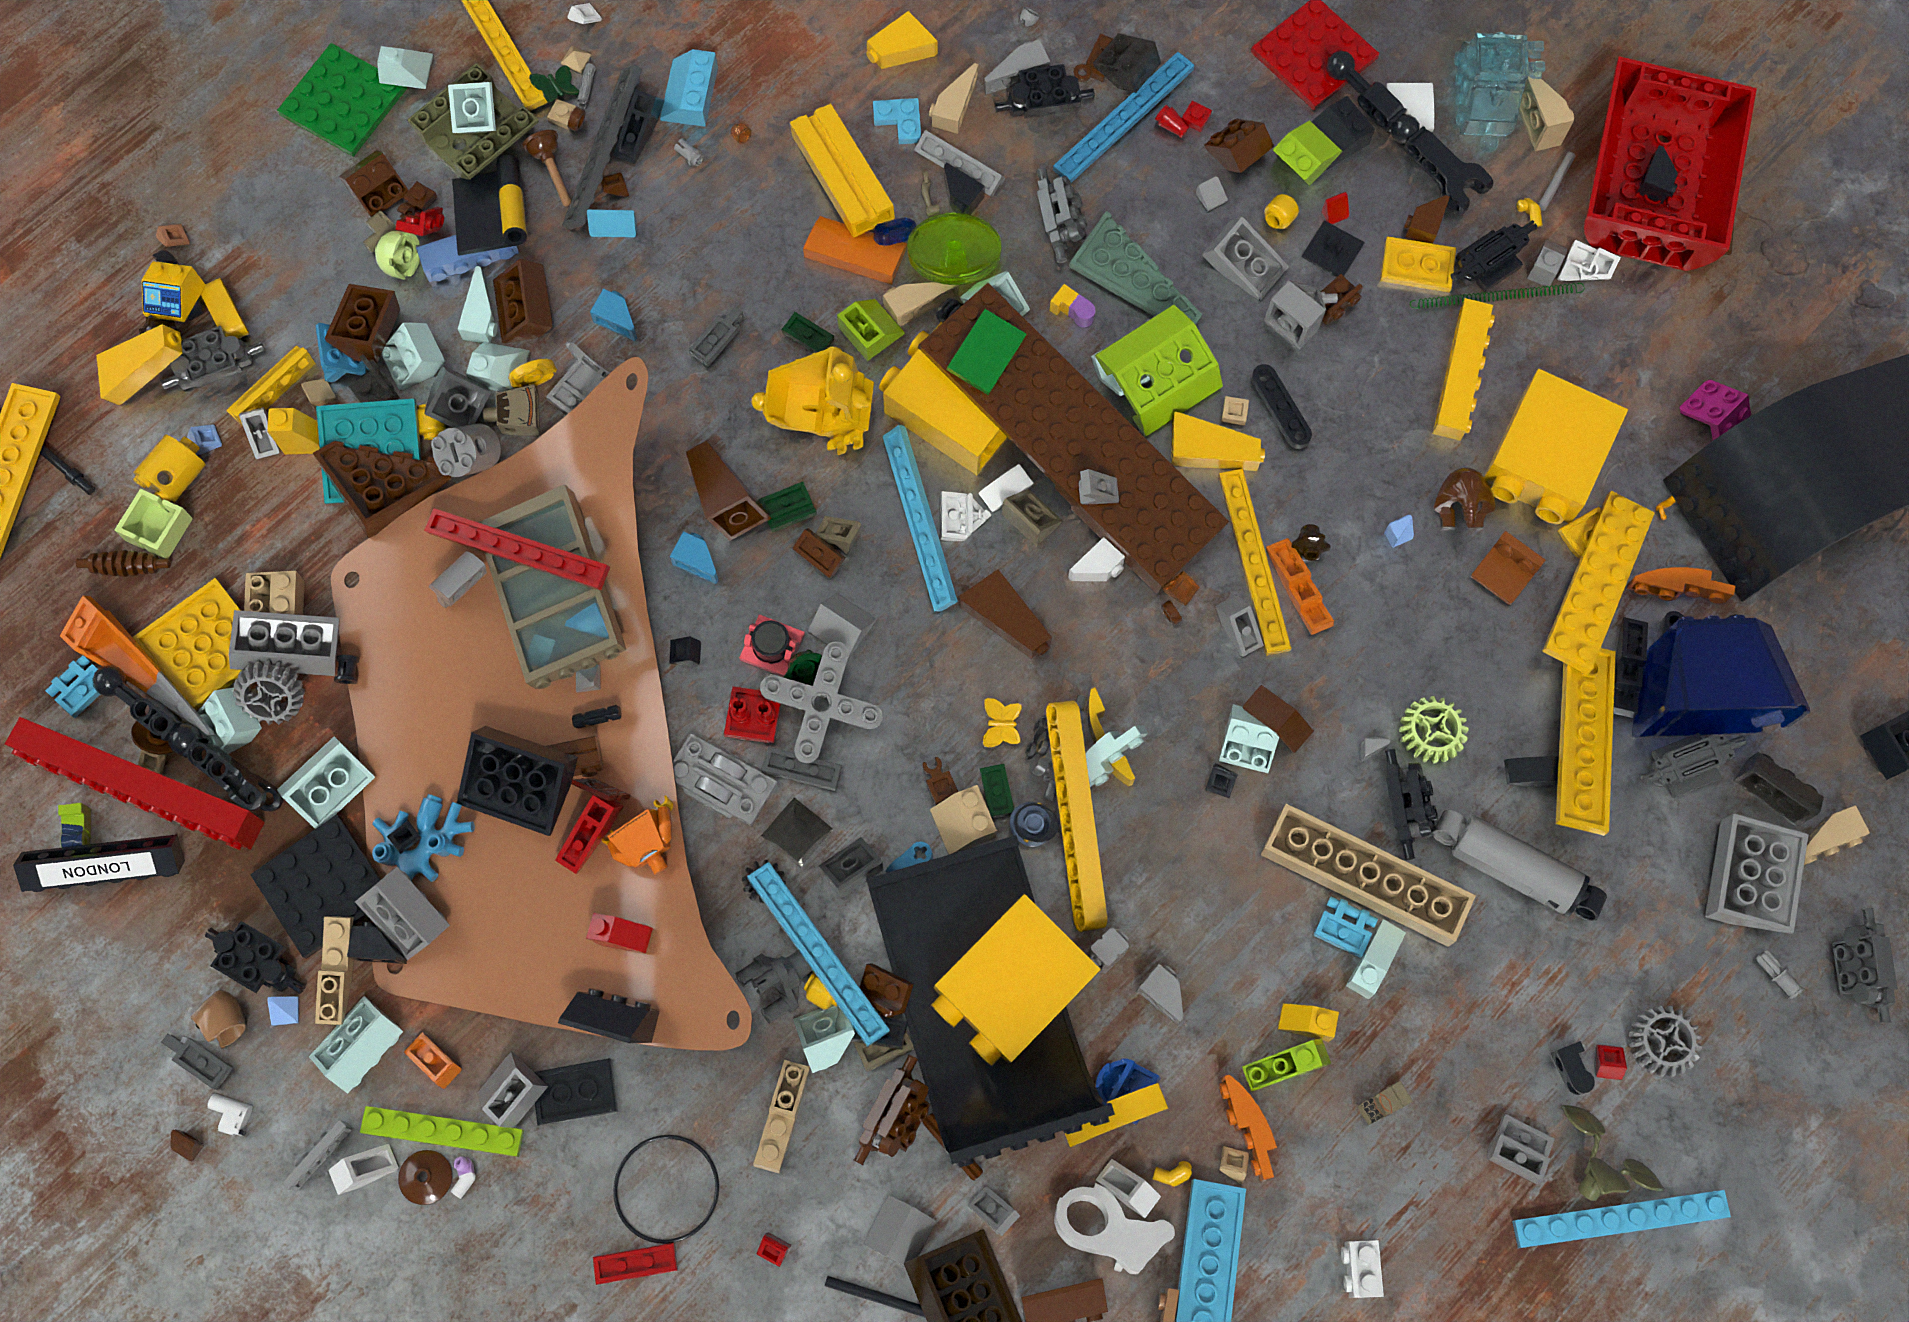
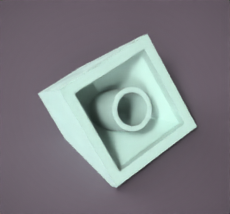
M381 46L377 61L379 83L426 89L433 54Z
M1007 271L976 283L960 297L962 302L965 303L986 283H989L1021 316L1030 310Z
M483 342L472 352L466 375L468 378L485 385L489 390L504 392L515 389L510 384L509 374L515 368L528 362L530 350Z
M831 1005L827 1010L820 1008L793 1019L812 1073L837 1064L855 1034L851 1023L838 1005L837 1007Z

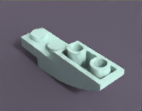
M1143 725L1134 726L1123 735H1120L1118 731H1109L1087 751L1086 761L1090 787L1094 784L1099 786L1109 779L1107 775L1114 771L1110 763L1112 764L1120 760L1124 756L1122 752L1130 748L1132 750L1144 742L1142 738L1149 733Z

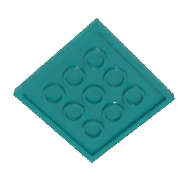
M416 399L316 406L320 448L333 441L344 442V447L358 449L359 445L378 448L379 453L393 455L394 451L413 454V459L421 460ZM322 469L324 503H344Z

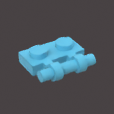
M83 655L76 662L73 660L68 665L69 668L59 678L56 676L51 681L52 684L45 690L51 697H54L61 691L62 693L55 701L73 718H76L100 695L94 689L92 682L94 673L98 668L92 664L84 670L83 668L91 661ZM76 675L79 676V677H78L73 683H71L69 686L66 685V684L69 683Z
M1330 896L1326 905L1335 909L1334 915L1324 911L1313 936L1361 958L1372 936V933L1363 929V927L1367 924L1374 928L1378 918L1370 915V912L1363 908L1359 910L1349 905L1348 901L1342 898L1338 900ZM1343 914L1357 919L1355 925L1342 919Z

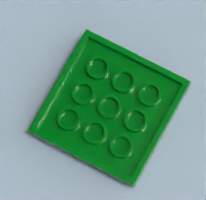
M330 43L280 105L277 112L281 117L354 157L401 98L407 87L379 83L378 68Z

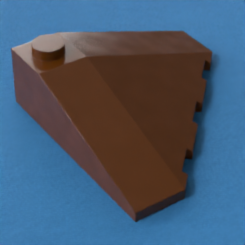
M333 441L313 452L314 457L368 538L378 534L397 517L425 500L451 479V476L440 473L432 457H428L427 461L413 459V454L394 451L393 455L379 453L378 448L359 445L358 449L344 447V442Z

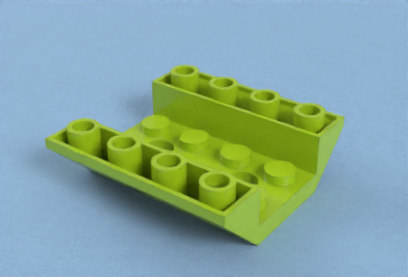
M1175 305L1170 306L1095 355L1106 375L1112 374L1134 409L1136 415L1132 416L1144 437L1171 421L1174 412H1185L1223 387L1217 360L1194 322ZM1183 349L1190 353V361L1188 363H1184L1180 359V352ZM1143 375H1147L1151 379V386L1149 388H1144L1140 383Z

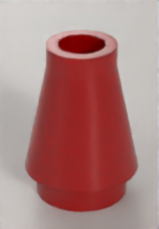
M1165 105L1155 118L1159 126L1178 135L1180 138L1190 128L1176 110L1168 105Z

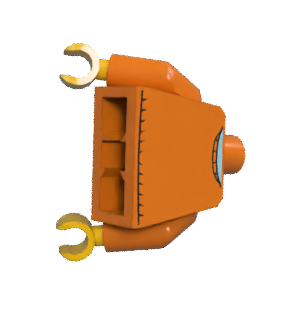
M666 795L664 796L665 801L663 804L657 799L654 800L653 804L658 809L657 811L656 809H647L616 831L610 830L611 834L607 836L609 840L605 837L602 838V842L608 845L614 860L628 867L634 866L635 868L648 864L654 875L668 867L661 854L671 848L672 820L670 811L673 809V802Z

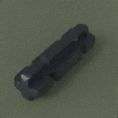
M613 705L607 707V709L600 708L587 711L585 714H574L572 716V723L574 727L579 729L586 727V725L592 726L609 722V719L612 721L618 720L622 717L619 706Z

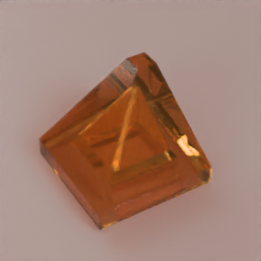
M1182 571L1165 585L1162 590L1186 606L1200 587L1185 571Z

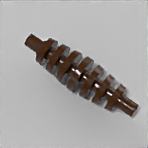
M115 550L109 553H91L88 558H77L76 567L88 568L89 572L94 574L100 573L102 575L109 574L110 576L119 575L120 577L137 576L138 574L146 575L148 572L154 574L158 572L159 568H170L171 560L159 559L155 553H149L148 555L146 552L138 553L131 550L129 552L127 550Z

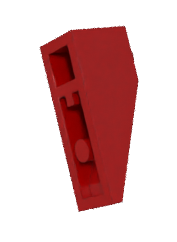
M604 793L593 794L555 861L573 873L578 874L600 844L602 838L608 833L624 805Z

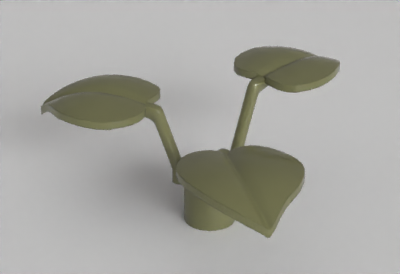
M1563 1105L1559 1108L1563 1109L1566 1117L1574 1127L1594 1137V1145L1588 1166L1584 1170L1586 1176L1578 1186L1579 1192L1584 1197L1596 1201L1601 1194L1628 1192L1631 1186L1624 1175H1630L1631 1179L1641 1187L1654 1191H1664L1665 1188L1657 1176L1646 1165L1637 1160L1625 1159L1623 1162L1625 1168L1619 1172L1603 1160L1596 1158L1601 1140L1600 1135H1604L1606 1130L1593 1114L1571 1105Z

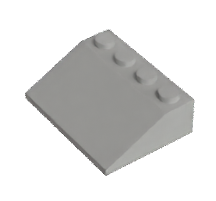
M1732 814L1722 819L1705 917L1728 924L1790 934L1794 933L1809 834L1738 814Z

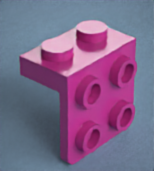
M1707 380L1680 406V413L1710 425L1712 440H1715L1751 416L1749 395L1713 380Z

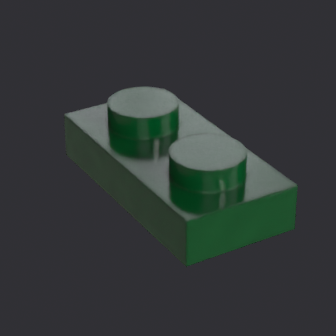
M797 312L793 313L781 329L782 334L813 353L828 349L834 341V335Z
M1005 764L980 768L979 772L991 818L1011 815L1014 811V805Z

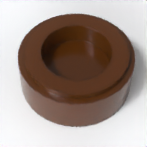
M579 107L573 109L568 120L567 127L576 132L581 128L586 115L585 110Z
M1170 600L1161 605L1162 611L1172 625L1182 621L1181 615Z

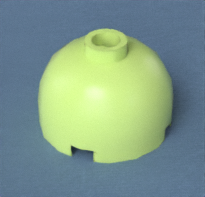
M391 231L381 237L375 247V256L379 268L384 273L402 280L406 279V276L411 277L415 273L420 261L416 245L420 246L416 235L403 231Z

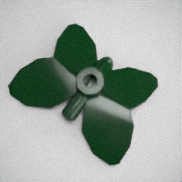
M568 66L560 67L555 72V79L552 74H549L548 78L538 73L529 76L531 84L538 90L543 91L544 98L549 102L554 101L558 95L563 96V93L568 95L579 94V90L570 83L572 76Z

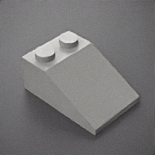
M1243 217L1230 220L1201 254L1219 273L1258 301L1265 296L1289 267Z

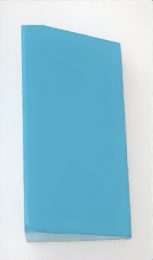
M587 210L588 227L591 237H636L637 220L633 210Z

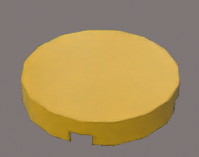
M537 359L515 368L509 374L508 379L511 386L515 389L527 384L535 385L536 387L550 380L554 376L553 372L556 373L557 368L551 359Z

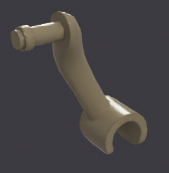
M924 170L921 192L925 201L928 220L941 218L939 204L932 205L929 195L931 180L928 178V171Z

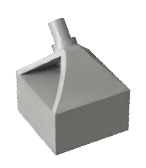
M1289 280L1270 300L1264 322L1300 350L1318 331L1326 311L1325 303H1337V293L1325 294V292H1320L1319 289L1311 285Z

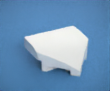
M942 491L940 494V540L965 541L991 517L987 509L984 510L973 499L971 493L967 495L965 493Z

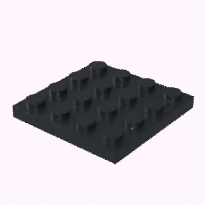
M337 814L250 874L301 956L305 959L323 948L324 917H353V926L367 917L355 901L381 880L352 833Z

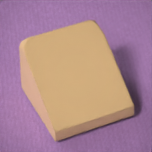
M325 379L308 381L301 384L314 409H316V406H324L337 399Z

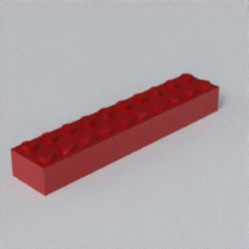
M19 717L5 742L6 746L13 749L12 755L21 758L22 761L36 767L38 765L43 767L44 770L59 776L60 774L76 784L89 786L90 789L104 795L106 793L126 804L128 802L144 812L157 814L158 817L168 822L174 821L190 831L195 832L196 830L212 840L218 841L219 839L225 842L226 845L239 851L242 847L249 850L252 849L265 823L249 810L22 717Z

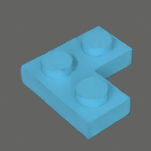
M918 98L873 101L874 126L897 124L899 144L919 142L921 126Z

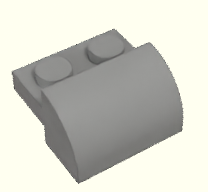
M466 551L429 585V588L436 593L438 602L446 609L458 601L487 573L486 566L478 557Z
M1505 1114L1501 1118L1494 1140L1489 1144L1487 1159L1539 1185L1543 1182L1550 1162L1548 1156L1554 1138Z

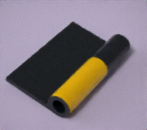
M510 154L500 156L496 161V172L475 175L470 180L463 178L452 179L458 256L518 246L526 241L527 231L520 163L515 156Z

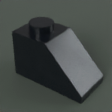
M1659 145L1637 191V193L1640 192L1639 195H1647L1648 199L1657 202L1660 200L1661 204H1663L1667 196H1673L1678 184L1674 183L1678 173L1664 146Z
M946 162L944 165V180L949 205L957 214H963L969 218L984 199L985 186Z
M362 922V926H352L347 952L348 958L362 962L407 964V959L374 923Z

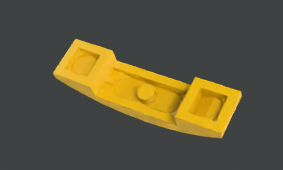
M1096 688L1090 691L1087 707L1088 726L1093 744L1105 735L1099 718L1104 716L1105 708ZM1123 756L1115 763H1110L1114 769L1112 774L1127 786L1133 785L1135 777L1126 756Z
M1159 1083L1108 1101L1107 1103H1112L1115 1115L1109 1116L1110 1122L1098 1126L1090 1125L1089 1122L1082 1125L1083 1130L1072 1134L1065 1133L1069 1146L1073 1147L1096 1136L1168 1109Z

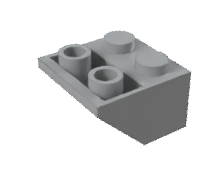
M511 1051L477 1093L482 1110L499 1127L515 1128L548 1086Z

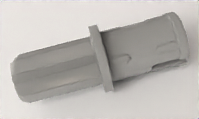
M1765 950L1757 956L1756 961L1772 977L1771 981H1775L1790 999H1793L1804 990L1787 972L1789 969L1787 967L1784 968L1769 951Z

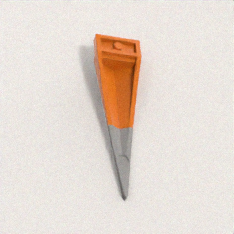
M83 595L60 637L73 650L101 666L114 665L122 669L126 675V681L160 701L205 734L215 735L213 730L113 614L101 607L91 596Z

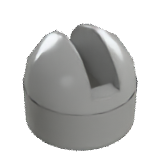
M1024 7L1020 14V22L1022 24L1025 23L1026 27H1031L1040 16L1031 8Z

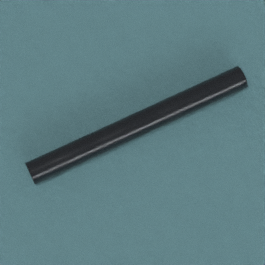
M827 1276L825 1287L925 1318L920 1304Z

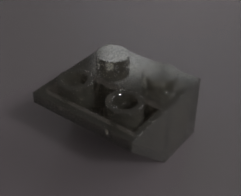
M1120 33L1115 36L1093 62L1094 67L1114 86L1133 93H1137L1161 64L1154 41Z

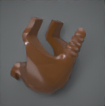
M1468 467L1457 469L1449 474L1443 482L1433 509L1441 517L1442 527H1455V510L1451 506L1454 502H1459L1462 505L1465 524L1468 528H1483L1486 515L1494 512L1496 509L1494 495L1486 479L1480 472Z

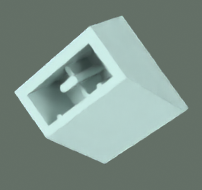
M403 322L386 343L382 352L383 359L398 390H404L433 377L446 362L427 323Z
M234 687L214 690L197 712L215 734L207 735L199 729L202 737L209 740L208 743L218 746L227 754L251 742L262 729L257 718H250L248 712L242 713L243 706L235 705Z
M1233 704L1219 761L1269 773L1279 737L1275 732L1247 713L1242 706Z

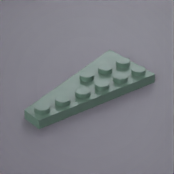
M1106 210L1070 261L1069 267L1154 317L1170 306L1175 305L1197 326L1202 318V314L1185 295L1179 293L1173 286V282L1159 271V267L1136 242H1133L1126 235L1121 225L1118 226L1112 219V215Z

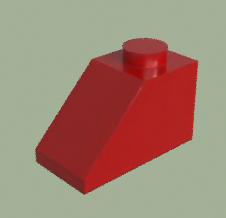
M593 913L586 939L601 946L646 954L653 928L619 917Z

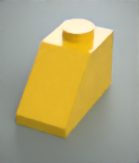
M1283 1003L1277 1030L1329 1042L1335 1037L1339 1012L1310 1005Z

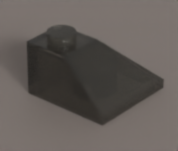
M794 797L764 831L761 837L801 868L832 832L833 828Z

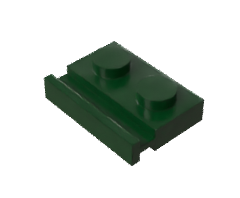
M804 482L758 499L771 516L767 523L772 533L817 515Z

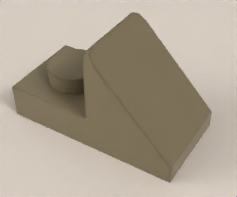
M825 516L815 534L827 543L836 544L844 553L848 554L859 535L861 523Z

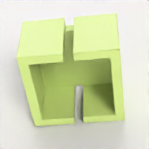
M140 489L114 531L125 541L146 549L148 552L155 553L161 558L169 559L193 518L182 507Z

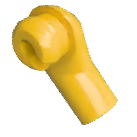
M1181 1161L1171 1171L1156 1167L1152 1180L1173 1187L1178 1186L1189 1180L1192 1175V1166L1187 1161Z

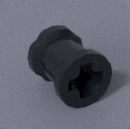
M352 655L336 656L338 673L334 677V682L356 684L358 681L355 677L356 664L359 663L360 658Z

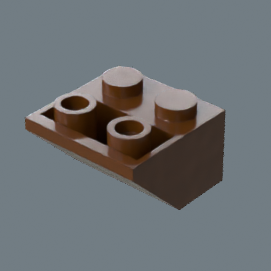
M1237 118L1230 121L1225 129L1213 134L1210 140L1204 144V147L1225 169L1241 173L1271 150L1274 144L1264 123Z
M377 150L338 176L354 199L370 217L379 211L386 210L402 199L409 191L385 155Z

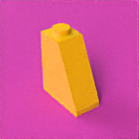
M909 11L867 40L866 55L873 64L876 63L881 69L934 57L938 54V41Z
M295 408L269 409L267 432L285 455L313 454V452L320 449L317 420Z

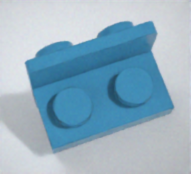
M318 323L315 326L325 381L334 383L345 373L360 376L366 373L364 362L353 360L325 341L330 325Z

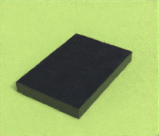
M610 1058L534 1072L548 1086L535 1102L537 1126L618 1112Z

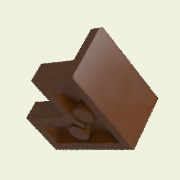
M1260 685L1243 705V709L1275 732L1293 753L1314 732L1295 708L1263 685Z

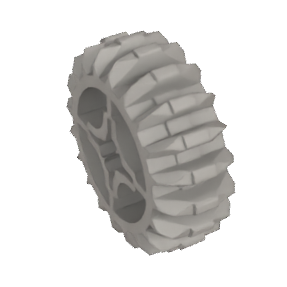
M259 660L254 665L249 664L245 670L240 671L238 678L234 682L233 696L236 697L235 705L243 706L242 713L248 712L250 718H258L259 723L265 720L270 725L274 720L280 725L283 720L289 721L292 716L299 712L304 702L305 689L302 688V680H297V673H289V666L286 668L280 667V661L276 665H272L270 660L266 661L265 664ZM257 682L258 686L255 689H251L250 684ZM287 696L288 700L284 703H281L280 700L282 699V697Z
M1661 1005L1656 1006L1655 1010L1648 1008L1645 1010V1014H1639L1637 1016L1639 1022L1635 1021L1631 1025L1636 1031H1632L1628 1035L1635 1039L1634 1042L1629 1043V1047H1636L1637 1052L1633 1053L1632 1057L1642 1058L1639 1066L1643 1067L1648 1064L1649 1073H1654L1657 1070L1659 1077H1663L1667 1073L1670 1078L1675 1077L1676 1073L1679 1075L1685 1074L1686 1068L1692 1069L1694 1067L1692 1061H1697L1700 1058L1695 1051H1700L1703 1048L1696 1043V1041L1702 1039L1701 1035H1695L1694 1033L1698 1029V1025L1690 1026L1689 1024L1692 1017L1682 1018L1683 1010L1679 1009L1674 1013L1673 1006H1667L1664 1010ZM1655 1021L1669 1023L1663 1030L1658 1028L1654 1030L1650 1027ZM1678 1031L1682 1036L1683 1042L1678 1037ZM1648 1040L1653 1045V1051H1651L1648 1045ZM1668 1052L1681 1055L1675 1062L1662 1060L1663 1056H1666Z

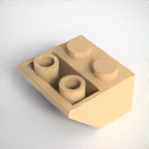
M297 571L246 573L244 611L303 615L304 580Z

